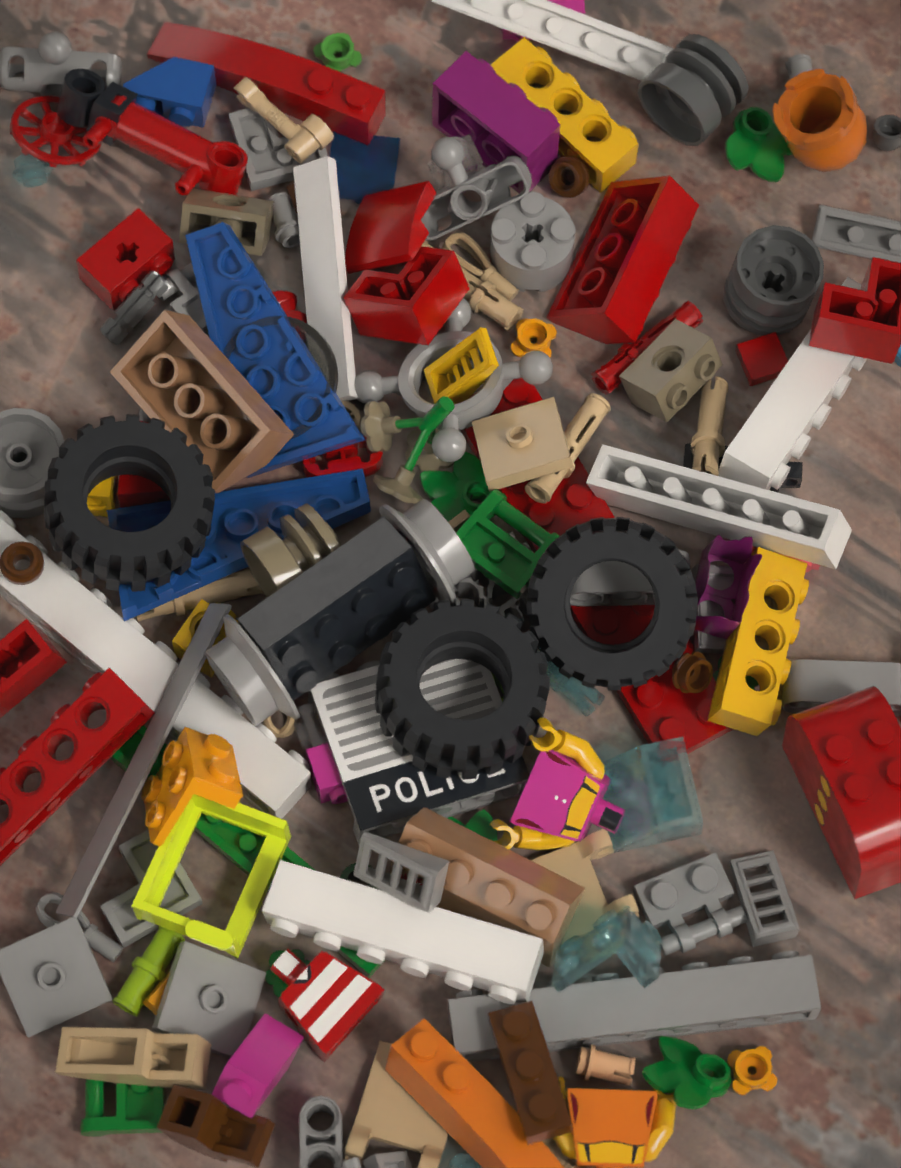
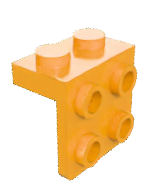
M184 727L177 741L172 740L167 745L160 769L155 776L151 775L148 777L141 793V799L144 801L146 811L145 825L149 830L150 842L157 846H162L193 794L235 809L243 793L233 745L223 737L216 734L206 735Z

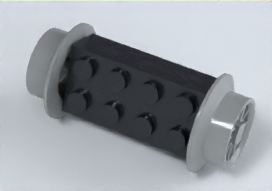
M422 499L403 513L387 504L382 505L379 508L382 518L239 617L240 625L228 614L223 617L226 637L205 651L204 655L232 699L255 726L277 711L297 720L300 714L293 702L295 699L313 689L319 682L340 667L347 665L354 657L371 645L385 638L401 622L410 619L412 613L422 607L425 608L434 602L436 598L439 601L449 600L450 606L457 605L454 586L473 573L475 567L456 532L432 503Z

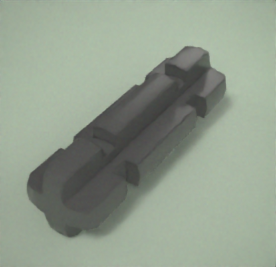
M150 271L141 281L144 285L140 289L136 287L115 310L117 316L114 319L109 317L101 326L100 331L112 343L120 344L129 334L126 331L129 326L134 328L155 304L153 299L156 296L160 298L168 290L170 284L158 272Z

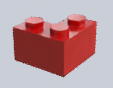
M421 246L414 260L408 261L399 274L364 270L343 298L360 335L429 345L470 288L455 251Z
M872 257L860 290L827 282L824 283L814 310L809 346L893 364L901 345V263Z

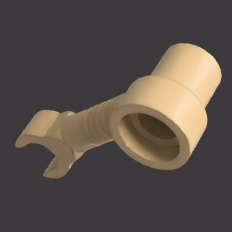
M247 77L234 87L239 93L236 96L237 99L244 106L260 114L289 140L284 147L289 155L298 163L302 164L317 149L323 150L334 139L330 128L314 114H311L300 125H296L266 99V96Z

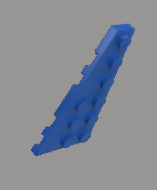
M221 222L185 235L209 338L294 433V436L265 467L247 476V478L364 441L365 438L230 225Z
M363 469L215 493L209 536H206L205 547L198 558H191V566L182 575H177L172 571L170 582L159 587L155 585L154 581L146 582L145 591L132 592L131 585H119L124 621L248 567L240 542L264 527H269L283 540L284 536L281 531L279 518L289 514L296 520L294 510L305 503L312 506L332 529L370 513V498ZM167 500L107 510L109 527L123 532H139L158 525L169 515L171 501Z

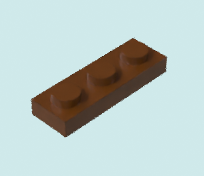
M533 1001L489 1012V1025L527 1145L572 1133L573 1124Z

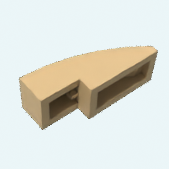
M62 1027L56 1073L64 1076L122 1084L173 1088V1085L176 1084L190 1089H206L211 1043L198 1034H157L149 1029Z

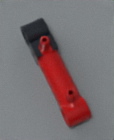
M78 68L66 74L57 106V114L61 120L69 125L87 127L86 134L83 136V142L88 148H96L101 141L109 146H112L116 140L121 141L183 173L175 184V190L183 196H187L197 183H199L201 190L237 195L248 162L246 152L237 144L226 141L212 142L137 104V93L113 81L105 89V81L100 75L91 70Z

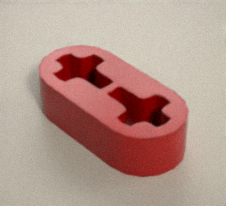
M363 435L364 441L321 454L324 455L326 461H329L327 469L319 470L318 464H315V456L303 460V471L308 478L363 469L365 477H368L380 470L383 464V452L370 451L366 442L367 437ZM366 448L368 454H370V461L362 462L360 456H358V449Z

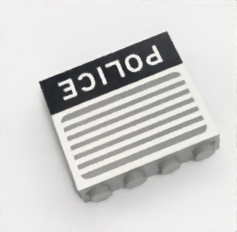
M451 659L442 661L425 671L420 679V691L428 704L439 713L450 718L459 720L478 719L494 712L502 704L491 671L481 664L470 660ZM380 661L365 663L358 667L356 672L339 676L336 673L330 674L308 693L309 706H315L354 815L353 831L358 845H360L361 836L364 832L382 838L403 832L406 823L424 807L445 818H449L522 794L530 776L523 756L513 764L504 760L502 769L499 772L488 775L485 769H480L477 772L476 779L466 780L462 779V772L451 771L448 779L436 776L438 768L427 765L424 771L413 766V755L408 752L405 756H400L392 747L394 736H385L380 727L381 714L376 713L375 687Z

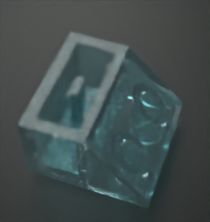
M683 737L640 745L602 762L605 767V775L611 779L603 799L626 810L616 833L609 832L614 853L702 834L704 822Z

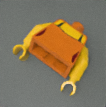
M558 1077L573 1124V1132L554 1137L553 1139L562 1155L574 1160L575 1167L643 1168L645 1162L653 1161L658 1157L673 1134L677 1106L674 1102L673 1094L667 1095L654 1088L653 1091L567 1088L565 1093V1080L563 1077Z

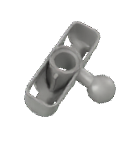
M56 31L49 32L41 38L38 48L3 47L0 49V85L6 90L40 92L43 96L60 97L66 74L73 69L80 68L91 70L100 75L102 79H106V89L112 81L119 85L121 83V58L111 53L71 50V42L68 37ZM14 56H20L25 60V65L10 64L9 61ZM100 61L106 64L107 70L91 69L93 63ZM20 73L24 74V78L14 77Z
M443 137L437 140L432 147V160L439 168L447 170L453 183L436 191L435 198L421 219L429 231L426 240L437 239L525 197L531 188L532 178L523 160L517 156H509L497 165L492 164L477 172L466 173L461 163L464 158L462 144L452 137ZM523 180L524 190L518 195L511 197L509 186ZM474 190L481 196V201L471 202L467 200L463 191ZM451 215V225L439 231L437 220Z

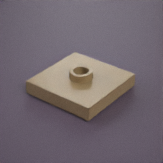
M554 397L472 421L489 492L573 467Z

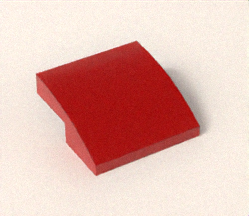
M429 180L364 196L354 216L347 240L345 266L348 274L414 260L429 235V231L421 219L437 194Z

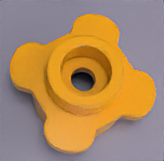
M540 319L519 320L516 323V341L511 343L512 354L516 357H522L530 351H541L551 358L550 344L551 340L556 338V328L552 324H546ZM534 337L538 341L536 343H531L530 339Z
M758 1046L756 1049H748L744 1052L734 1050L729 1054L727 1064L733 1069L735 1080L732 1083V1088L737 1094L747 1095L750 1090L755 1089L771 1091L776 1086L777 1077L772 1073V1053L767 1047ZM749 1067H754L756 1069V1073L754 1075L748 1073Z

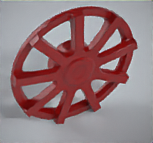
M38 96L30 98L14 110L9 130L15 141L22 148L21 152L25 156L30 154L39 160L50 163L49 167L56 168L57 164H78L83 166L87 160L94 157L100 151L102 141L96 148H89L83 153H79L71 144L74 143L88 148L83 142V137L75 135L86 132L87 127L69 125L61 120L57 112H52L50 102L58 103L60 97ZM40 103L44 113L43 119L32 114L27 107ZM19 116L34 124L37 128L18 125ZM23 135L40 136V138L29 143ZM45 144H50L51 154L43 152L39 148ZM59 147H63L70 156H58Z

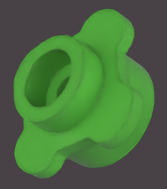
M346 33L331 34L323 42L316 44L314 48L315 57L320 58L325 66L339 72L350 66L357 67L362 61L361 53L354 50L353 41ZM335 53L342 54L340 57L334 56Z

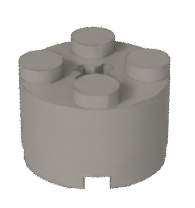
M533 191L528 192L525 197L502 207L495 215L491 226V265L520 292H525V289H539V292H543L556 287L565 279L573 259L575 225L569 213L557 202Z

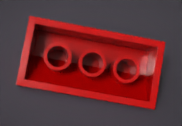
M670 175L611 182L546 318L554 324L604 344L635 343L643 331L644 323L660 294V289L669 269L676 260L677 252L684 237L691 228L692 220L699 204Z

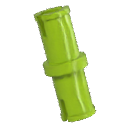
M159 926L158 931L141 957L136 956L131 966L134 969L112 1002L121 1010L137 1017L144 1005L142 1002L152 992L156 984L160 983L166 976L164 971L176 954L179 943L186 940L184 936Z

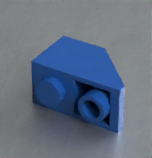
M173 57L125 82L123 87L138 94L137 104L182 127L197 126L204 128L216 89L214 65Z

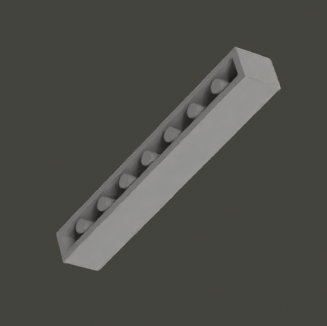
M798 951L780 952L774 954L772 960L755 962L754 957L750 956L737 957L728 960L726 966L709 967L708 962H695L684 965L682 971L664 973V968L660 967L647 968L638 971L636 977L619 978L617 973H604L592 977V982L574 984V980L569 978L556 979L548 982L545 988L532 989L528 1002L533 1001L549 1052L580 1049V1047L588 1048L590 1044L604 1046L659 1039L660 1036L677 1037L815 1020L821 1010L812 955L799 956ZM477 989L457 993L455 999H448V1018L452 1046L468 1062L499 1059L500 1056L488 1021V1013L525 1002L516 1000L515 1004L502 1003L492 999L489 995H483V991Z

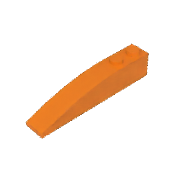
M425 1018L391 1045L385 1070L482 1168H564L543 1141L527 1145L518 1113Z

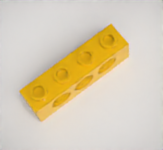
M524 37L490 64L500 78L508 84L514 83L519 86L526 94L527 99L539 108L544 107L555 115L560 124L558 154L561 157L575 156L581 159L588 168L589 183L598 192L604 191L610 186L611 182L616 181L636 164L639 143L633 132L624 125L619 126L609 116L607 109L599 100L590 99L580 89L578 82L571 74L560 71L552 63L549 54L542 47H535ZM531 84H541V85H543V86H545V87H543V88H533V87H531L530 85H531ZM568 110L573 114L563 115L558 113V111ZM594 136L600 138L601 141L592 142L586 138Z
M760 547L751 554H761L762 558L748 583L749 601L742 614V621L726 639L707 720L754 736L760 735L770 725L774 726L779 718L782 701L777 699L780 684L783 685L786 682L791 668V660L786 658L789 644L792 645L796 640L800 628V620L795 618L798 604L801 605L805 600L809 588V580L804 579L807 568L806 562ZM764 596L774 599L778 610L771 609L766 604ZM755 635L761 636L766 640L769 651L757 645ZM745 675L756 679L760 691H755L748 686Z

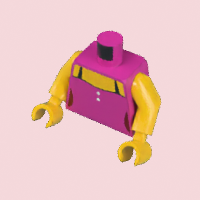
M544 717L537 720L538 724L547 733L538 738L533 735L529 736L530 741L540 753L510 820V823L516 826L511 828L499 819L491 821L490 826L493 829L504 830L503 836L493 842L509 850L512 847L530 850L570 847L575 841L580 842L587 836L592 824L615 834L626 810L603 799L611 781L605 775L604 764L587 740L564 730H556L550 720Z

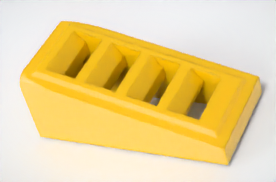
M480 327L423 369L434 404L443 396L450 398L454 404L467 400L499 366L487 329ZM478 349L480 350L483 362L481 361ZM470 357L472 358V361H473V364H474V367H475V368H472V365H471V362H470V359H469ZM462 366H463L465 375H463V372H462V369H461Z

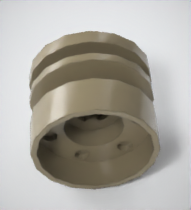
M308 503L294 510L296 520L289 514L279 518L281 531L284 536L283 540L269 527H264L240 542L245 561L267 598L342 546L332 528Z

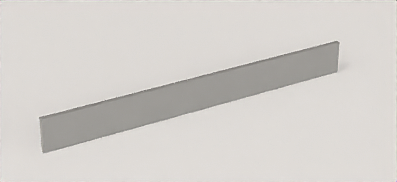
M209 604L55 913L77 919L206 660L204 652L213 646L224 624L223 617L229 613L231 605Z

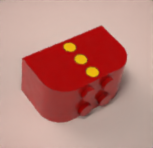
M871 686L788 716L782 747L854 900L901 883V727L885 696L877 687Z

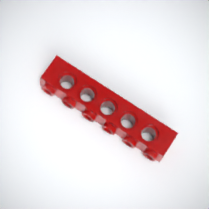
M110 667L104 673L98 672L94 674L84 684L82 688L84 693L71 705L65 704L60 707L51 717V725L39 737L35 735L24 742L18 750L17 754L19 757L7 768H0V805H8L9 807L7 819L0 824V866L155 714ZM97 710H106L105 722L98 728H88L90 715ZM72 741L74 743L72 755L65 760H56L57 748L64 742ZM33 773H41L42 780L40 786L33 792L25 793L23 786L26 778Z

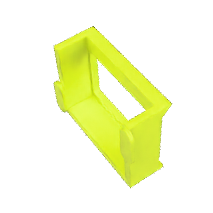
M193 794L166 840L156 850L132 903L136 918L223 950L238 959L276 873L279 862L290 841L291 834L287 821L240 803L237 804L235 809ZM201 813L266 837L225 931L160 907Z

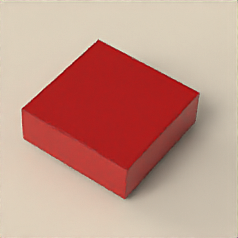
M776 332L736 344L735 351L750 387L776 379L788 362Z

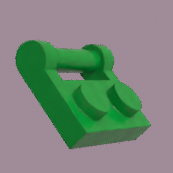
M494 489L456 534L468 551L475 569L518 599L529 586L532 573L547 547L560 535L556 532L552 534L547 532L506 501V495L498 489ZM498 516L540 548L533 553L491 522V517Z
M85 1079V1118L80 1120V1134L88 1137H99L108 1134L163 1133L157 1128V1125L164 1110V1087L116 1083V1116L104 1117V1081Z

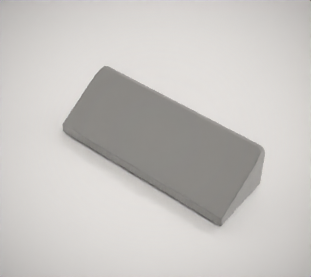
M819 204L812 242L818 248L901 263V221Z

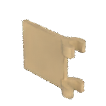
M605 829L586 836L583 840L572 844L570 847H564L531 860L585 888L562 944L604 928L625 924L640 918L639 910L632 894L608 904L596 876L591 860L614 853L613 844Z
M380 1041L356 1120L346 1145L344 1161L358 1157L362 1167L369 1141L373 1139L421 1153L422 1156L418 1168H439L448 1133L385 1070L392 1044Z

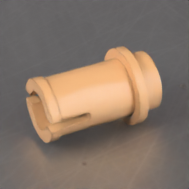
M590 1044L589 1048L580 1047L575 1074L583 1075V1080L589 1081V1078L593 1077L630 1086L632 1081L630 1076L634 1073L636 1058L596 1050V1045Z

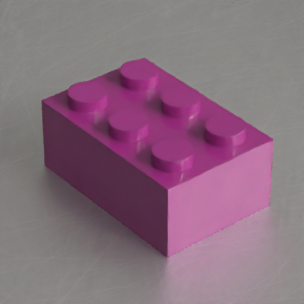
M465 51L433 82L432 125L445 136L457 139L462 144L463 150L483 166L497 165L509 156L521 158L528 167L532 178L529 192L550 172L558 155L560 124L557 118L544 107L539 108L527 99L526 94L519 86L514 83L508 84L500 78L487 61L481 58L476 59ZM523 180L510 187L516 192L521 193L524 190Z

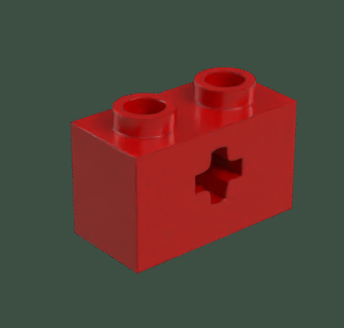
M137 208L76 259L79 278L110 309L115 311L136 287L140 289L144 285L141 281L150 271L154 270L161 276L169 271L175 260L173 240L142 210Z

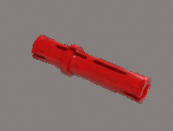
M686 301L676 311L637 339L635 343H625L617 350V355L591 373L595 386L603 394L609 395L622 383L619 376L674 319L692 328L702 324L703 319L701 318L703 316L700 310L692 302Z

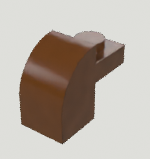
M176 1084L173 1085L157 1128L168 1137L191 1150L226 1163L228 1160H232L259 1168L275 1124L268 1118L254 1115L251 1119L238 1110L229 1108L212 1094Z

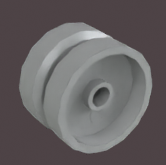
M11 408L0 412V510L10 518L29 519L44 514L45 481L48 480V468L52 458L59 457V447L64 442L60 428L49 416L36 410Z

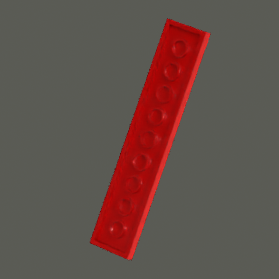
M522 378L513 379L503 390L498 406L489 416L543 399L534 385L525 382ZM473 426L461 429L460 431L473 453L480 459ZM578 457L574 462V471L568 478H563L549 502L539 503L526 493L525 486L531 480L498 489L507 496L506 501L550 534L556 532L561 536L569 528L577 524L589 522L595 518H615L605 500L596 497L586 484L589 474ZM524 536L533 553H535L540 547ZM570 605L575 623L586 636L594 641L611 645L626 643L639 636L649 625L655 605ZM690 639L683 654H691L694 651V645ZM675 661L669 666V670L658 677L656 675L648 679L647 684L635 688L633 685L621 687V690H616L662 767L734 730L707 721L716 686L713 676L708 687L702 692L683 693L680 688H675L672 683V667Z

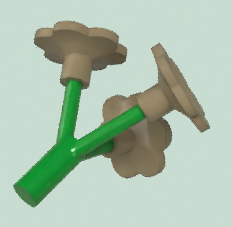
M441 397L424 417L409 419L390 416L389 406L384 401H370L366 403L364 407L365 416L361 420L360 427L362 434L367 437V446L372 452L389 451L392 447L393 435L400 433L403 428L419 427L420 429L411 431L408 434L407 445L409 448L405 453L407 462L405 466L400 465L395 477L374 476L373 482L377 484L380 490L393 495L403 502L416 504L423 498L419 495V492L410 486L416 474L413 470L414 467L419 466L421 472L438 471L440 468H450L454 464V462L441 461L432 450L433 437L439 431L436 428L455 408L450 398Z

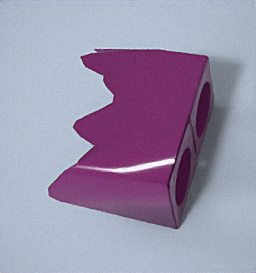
M717 535L702 551L695 579L698 604L706 600L718 603L724 611L725 618L722 616H696L694 630L728 639L741 623L742 614L749 601L748 583L762 558L761 554L751 555L752 537H744L739 541H725L720 535ZM723 561L732 568L734 580L729 588L717 590L708 584L711 562Z

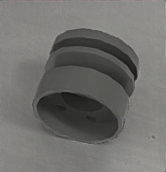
M688 34L676 45L675 49L666 55L665 63L657 65L640 82L637 94L648 116L662 131L685 145L698 146L720 125L721 117L729 115L735 106L744 100L748 94L749 86L741 67L724 48L702 35Z
M772 225L760 228L746 237L737 252L724 284V303L729 315L741 328L756 335L764 336L776 332L778 336L795 329L802 323L823 279L824 261L818 247L807 235L785 226Z

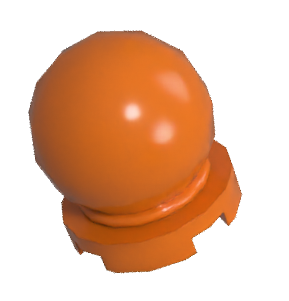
M814 69L802 72L787 81L784 85L786 91L781 95L778 104L774 103L773 115L774 122L787 142L793 156L805 166L820 172L839 170L856 160L866 144V116L857 103V97L846 78L826 74L824 69Z

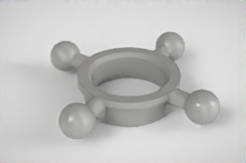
M463 298L444 323L446 327L445 333L436 335L429 345H417L407 355L400 367L398 376L382 377L374 371L359 373L354 383L358 396L357 400L363 404L370 401L379 402L384 394L395 393L403 398L406 405L415 412L417 417H424L434 404L425 401L418 395L419 387L426 378L423 369L473 333L462 331V328L468 324L472 312L469 303ZM491 342L499 366L487 378L483 387L474 396L454 404V410L436 428L439 431L432 440V450L435 456L444 462H454L460 459L466 450V439L459 430L473 426L472 421L488 417L498 406L503 390L513 379L522 378L525 382L532 385L545 383L553 372V364L550 357L541 351H530L520 361L503 363L499 350ZM478 349L481 361L483 362L480 350Z

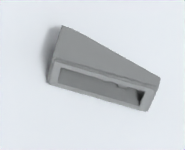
M364 832L361 836L353 876L417 909L430 913L441 902L449 861ZM372 850L379 853L376 869L368 867ZM388 859L394 861L392 874L385 873ZM403 866L409 869L407 880L401 878ZM418 874L424 877L423 885L416 884Z
M774 851L730 860L729 863L740 903L747 916L746 925L752 946L756 947L796 938L800 929ZM763 865L767 866L768 873L745 877L743 870ZM771 882L773 889L751 893L749 889L750 886ZM776 898L777 905L759 909L755 907L754 902ZM780 914L782 919L781 921L762 925L759 918Z

